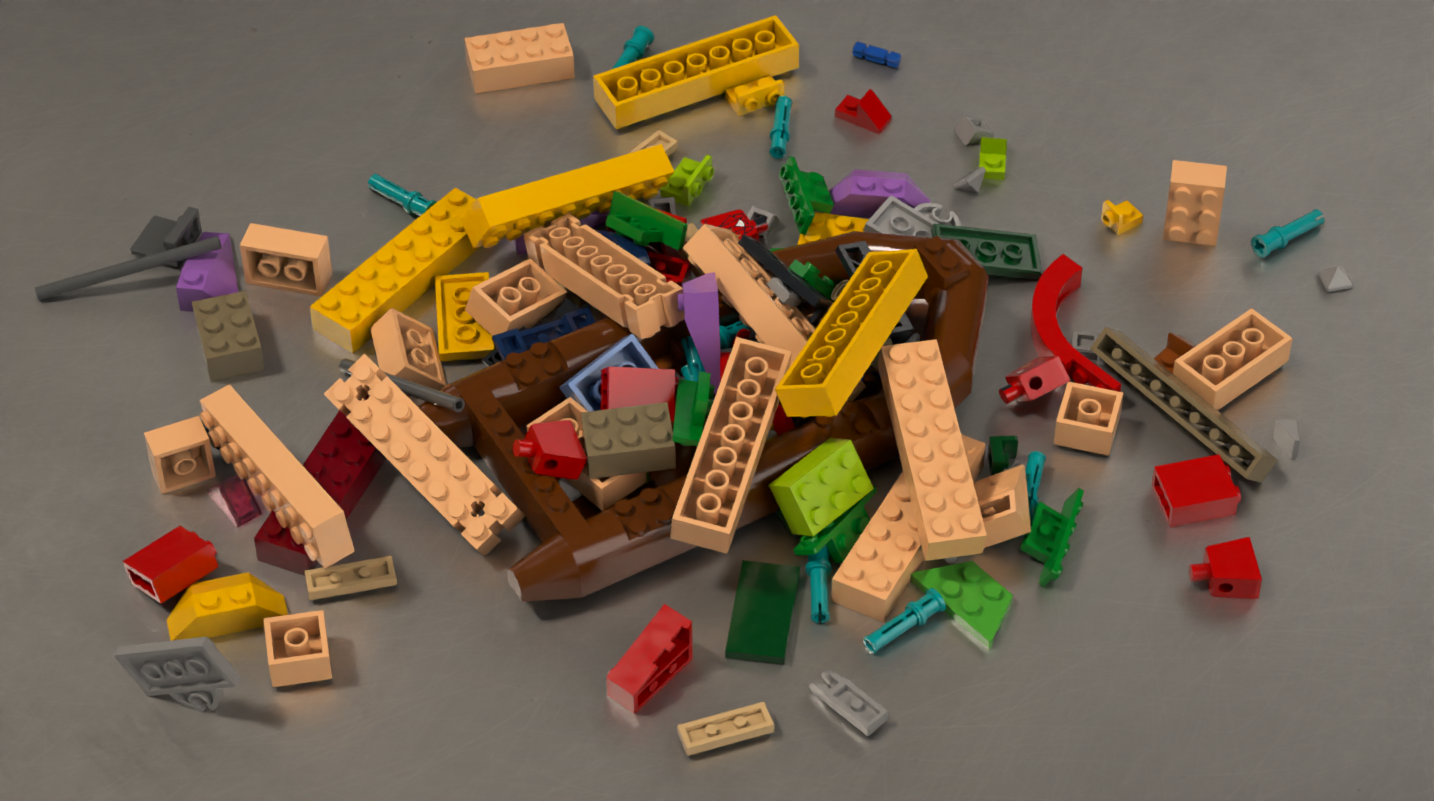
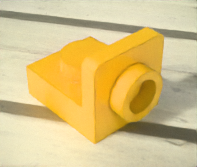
M1106 200L1103 202L1101 220L1105 226L1119 235L1143 223V214L1128 200L1116 206L1111 201Z

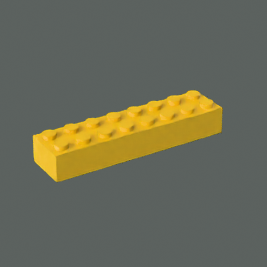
M774 15L593 75L594 99L615 129H619L725 93L727 89L799 68V44L779 18Z
M662 144L479 197L465 213L461 221L473 248L480 246L489 248L506 238L508 241L515 240L521 237L523 233L543 226L546 228V226L551 225V221L567 214L582 220L590 216L592 212L599 211V213H605L610 210L614 192H621L634 199L642 197L644 200L651 199L659 194L658 190L668 183L667 180L674 173V169Z
M456 187L310 306L313 330L352 354L372 338L370 328L387 311L393 308L402 313L435 285V276L449 274L480 248H473L461 221L476 199Z
M917 249L868 252L775 388L787 417H831L839 413L928 277Z

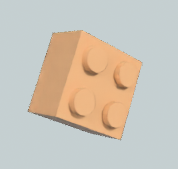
M1068 382L1056 420L1054 444L1109 456L1121 415L1123 392Z
M199 416L144 432L151 471L161 494L216 477L210 440Z
M323 610L263 618L272 687L332 679Z

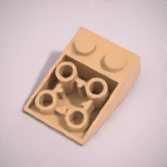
M1024 464L973 482L987 535L984 548L1031 532Z

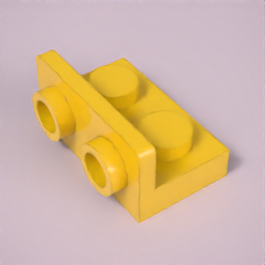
M770 75L725 90V98L737 115L741 116L776 104L777 98L784 96L785 83L782 80L775 81Z

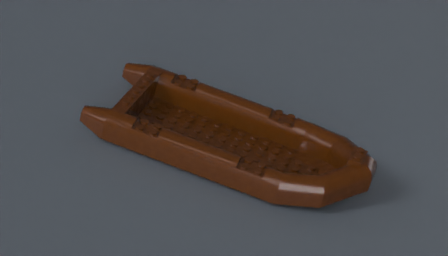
M853 231L771 252L788 267L795 259L803 265L808 261L821 271L818 277L822 279L825 275L838 285L844 280H850L835 252L838 245L866 241L871 252L917 249L928 277L905 311L914 328L910 336L917 332L920 335V341L937 339L954 409L971 393L988 297L989 277L985 268L958 239L940 238L939 236L921 237ZM767 272L772 278H777L773 272ZM718 289L719 325L726 327L740 321L738 318L740 314L735 308L728 306L722 300L721 296L723 294ZM610 317L549 342L534 343L531 349L520 354L510 353L503 361L447 384L439 391L462 398L465 402V407L461 412H456L427 401L418 406L458 447H475L514 504L526 515L524 518L542 543L507 570L508 583L522 602L582 598L697 547L693 544L670 539L672 517L687 475L657 488L654 487L652 481H649L617 501L605 511H602L583 494L576 500L571 501L557 482L560 477L536 474L532 471L527 457H515L513 454L514 441L516 439L524 440L527 434V425L567 399L559 387L623 337L632 334L629 328L621 326ZM685 319L673 327L660 326L661 331L649 338L640 339L634 335L652 360L670 354L669 339L672 338L681 342L685 338L688 342L687 337L691 336ZM872 372L865 373L863 383L867 387L853 402H845L836 416H809L804 424L766 440L736 529L776 512L779 505L769 484L829 438L851 440L865 471L900 457L881 378L874 376Z

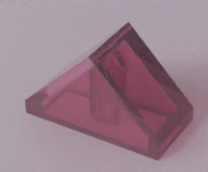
M238 475L231 476L207 489V494L237 528L262 514L245 478L241 480Z

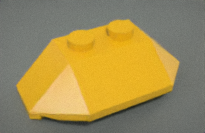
M247 572L191 584L167 618L171 641L206 636L211 638L264 627L263 618L288 615L284 595Z

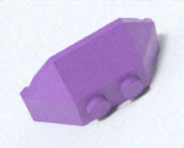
M854 169L829 190L834 204L830 214L848 217L871 218L890 195L912 208L919 204L931 203L930 199L907 173Z

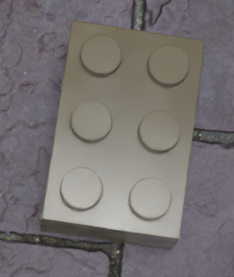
M246 291L192 302L195 324L210 382L265 370L262 348Z
M667 402L581 412L582 435L589 479L676 468L675 442L672 441L673 431Z

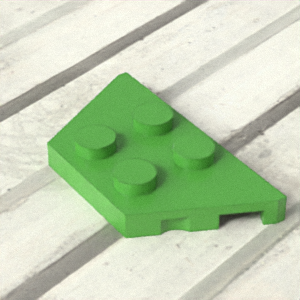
M973 561L917 571L911 574V583L924 594L929 588L938 591L946 604L944 611L988 649L992 647L994 637L998 629L1001 628L1004 616L1008 613L1013 601V595Z

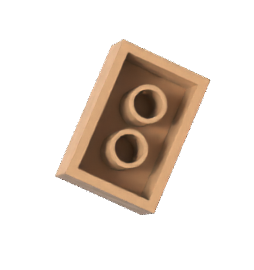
M1173 160L1163 240L1216 246L1227 166Z
M250 223L240 243L246 284L323 296L333 275L328 236Z
M530 258L472 287L465 311L492 336L516 328L519 330L523 326L530 329L564 302L567 291Z

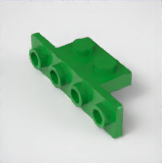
M789 156L786 164L781 166L779 178L782 181L784 192L787 195L789 207L792 210L799 233L806 235L815 216L814 210L830 214L834 204L824 177L816 172L800 171L795 157Z
M621 192L613 193L606 226L616 230L615 233L617 235L630 237L633 239V243L648 246L649 242H662L676 250L683 249L688 227L686 223Z
M699 371L697 382L679 379L672 435L673 442H678L684 446H698L703 433L705 416H709L714 401L715 385L710 384L711 373Z
M873 486L874 489L815 536L804 535L800 540L801 542L793 549L795 555H814L827 545L834 562L843 563L870 522L864 505L878 492L876 486Z
M1078 488L1066 499L1061 514L1042 502H1039L1033 509L1030 518L1031 532L1025 534L1020 549L1044 563L1038 582L1042 587L1051 580L1055 581L1063 570L1061 561L1070 548L1068 540L1077 526V523L1074 521L1084 504L1081 501L1084 490Z

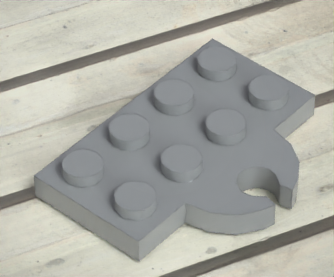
M890 195L866 222L863 231L932 237L931 228L933 223L961 226V222L953 211L948 214L946 220L937 218L936 216L940 215L943 208L941 204L923 203L912 208Z
M207 636L118 647L113 655L147 696L170 694L184 706L202 712L207 705L210 710H215L224 696L223 688L236 687L241 679L231 663L223 657L215 647V644Z

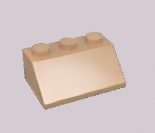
M393 308L387 311L370 328L377 363L382 371L436 390H441L446 386L433 328Z

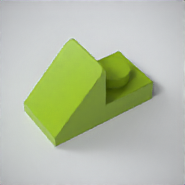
M981 137L979 168L984 167L986 170L983 179L1005 180L1007 139Z

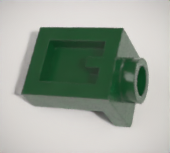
M1017 436L989 437L987 457L990 476L1008 469L1009 459L1016 458L1018 448Z

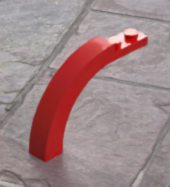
M1062 254L1046 268L1035 287L1030 323L1034 347L1039 357L1059 356L1069 378H1072L1076 383L1120 392L1121 383L1078 352L1067 341L1058 325L1056 314L1067 297L1081 287L1083 270L1080 265L1065 254Z

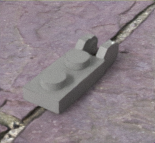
M829 668L823 672L822 676L825 683L832 689L818 681V679H814L809 683L810 691L818 699L824 701L866 736L872 734L889 720V712L847 678H842Z

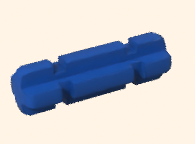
M856 42L853 47V55L859 58L865 56L866 60L883 65L887 63V66L897 68L901 62L900 53L893 51L888 53L889 50L872 45L867 47V44L862 42Z

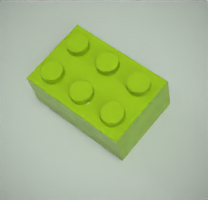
M836 438L826 440L769 484L792 534L815 536L874 489L851 440Z

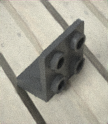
M188 207L184 214L178 217L177 221L153 216L130 248L131 254L145 257L194 243L202 233L199 210ZM182 260L170 263L169 265L178 267Z

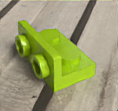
M706 155L701 162L684 157L674 170L672 176L667 180L668 183L661 187L660 197H675V202L689 206L694 198L699 197L702 187L707 181H711L714 175L712 156Z

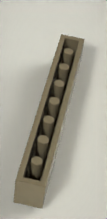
M1105 326L1091 346L1090 350L1217 455L1220 454L1225 462L1246 479L1262 483L1278 461L1121 331Z

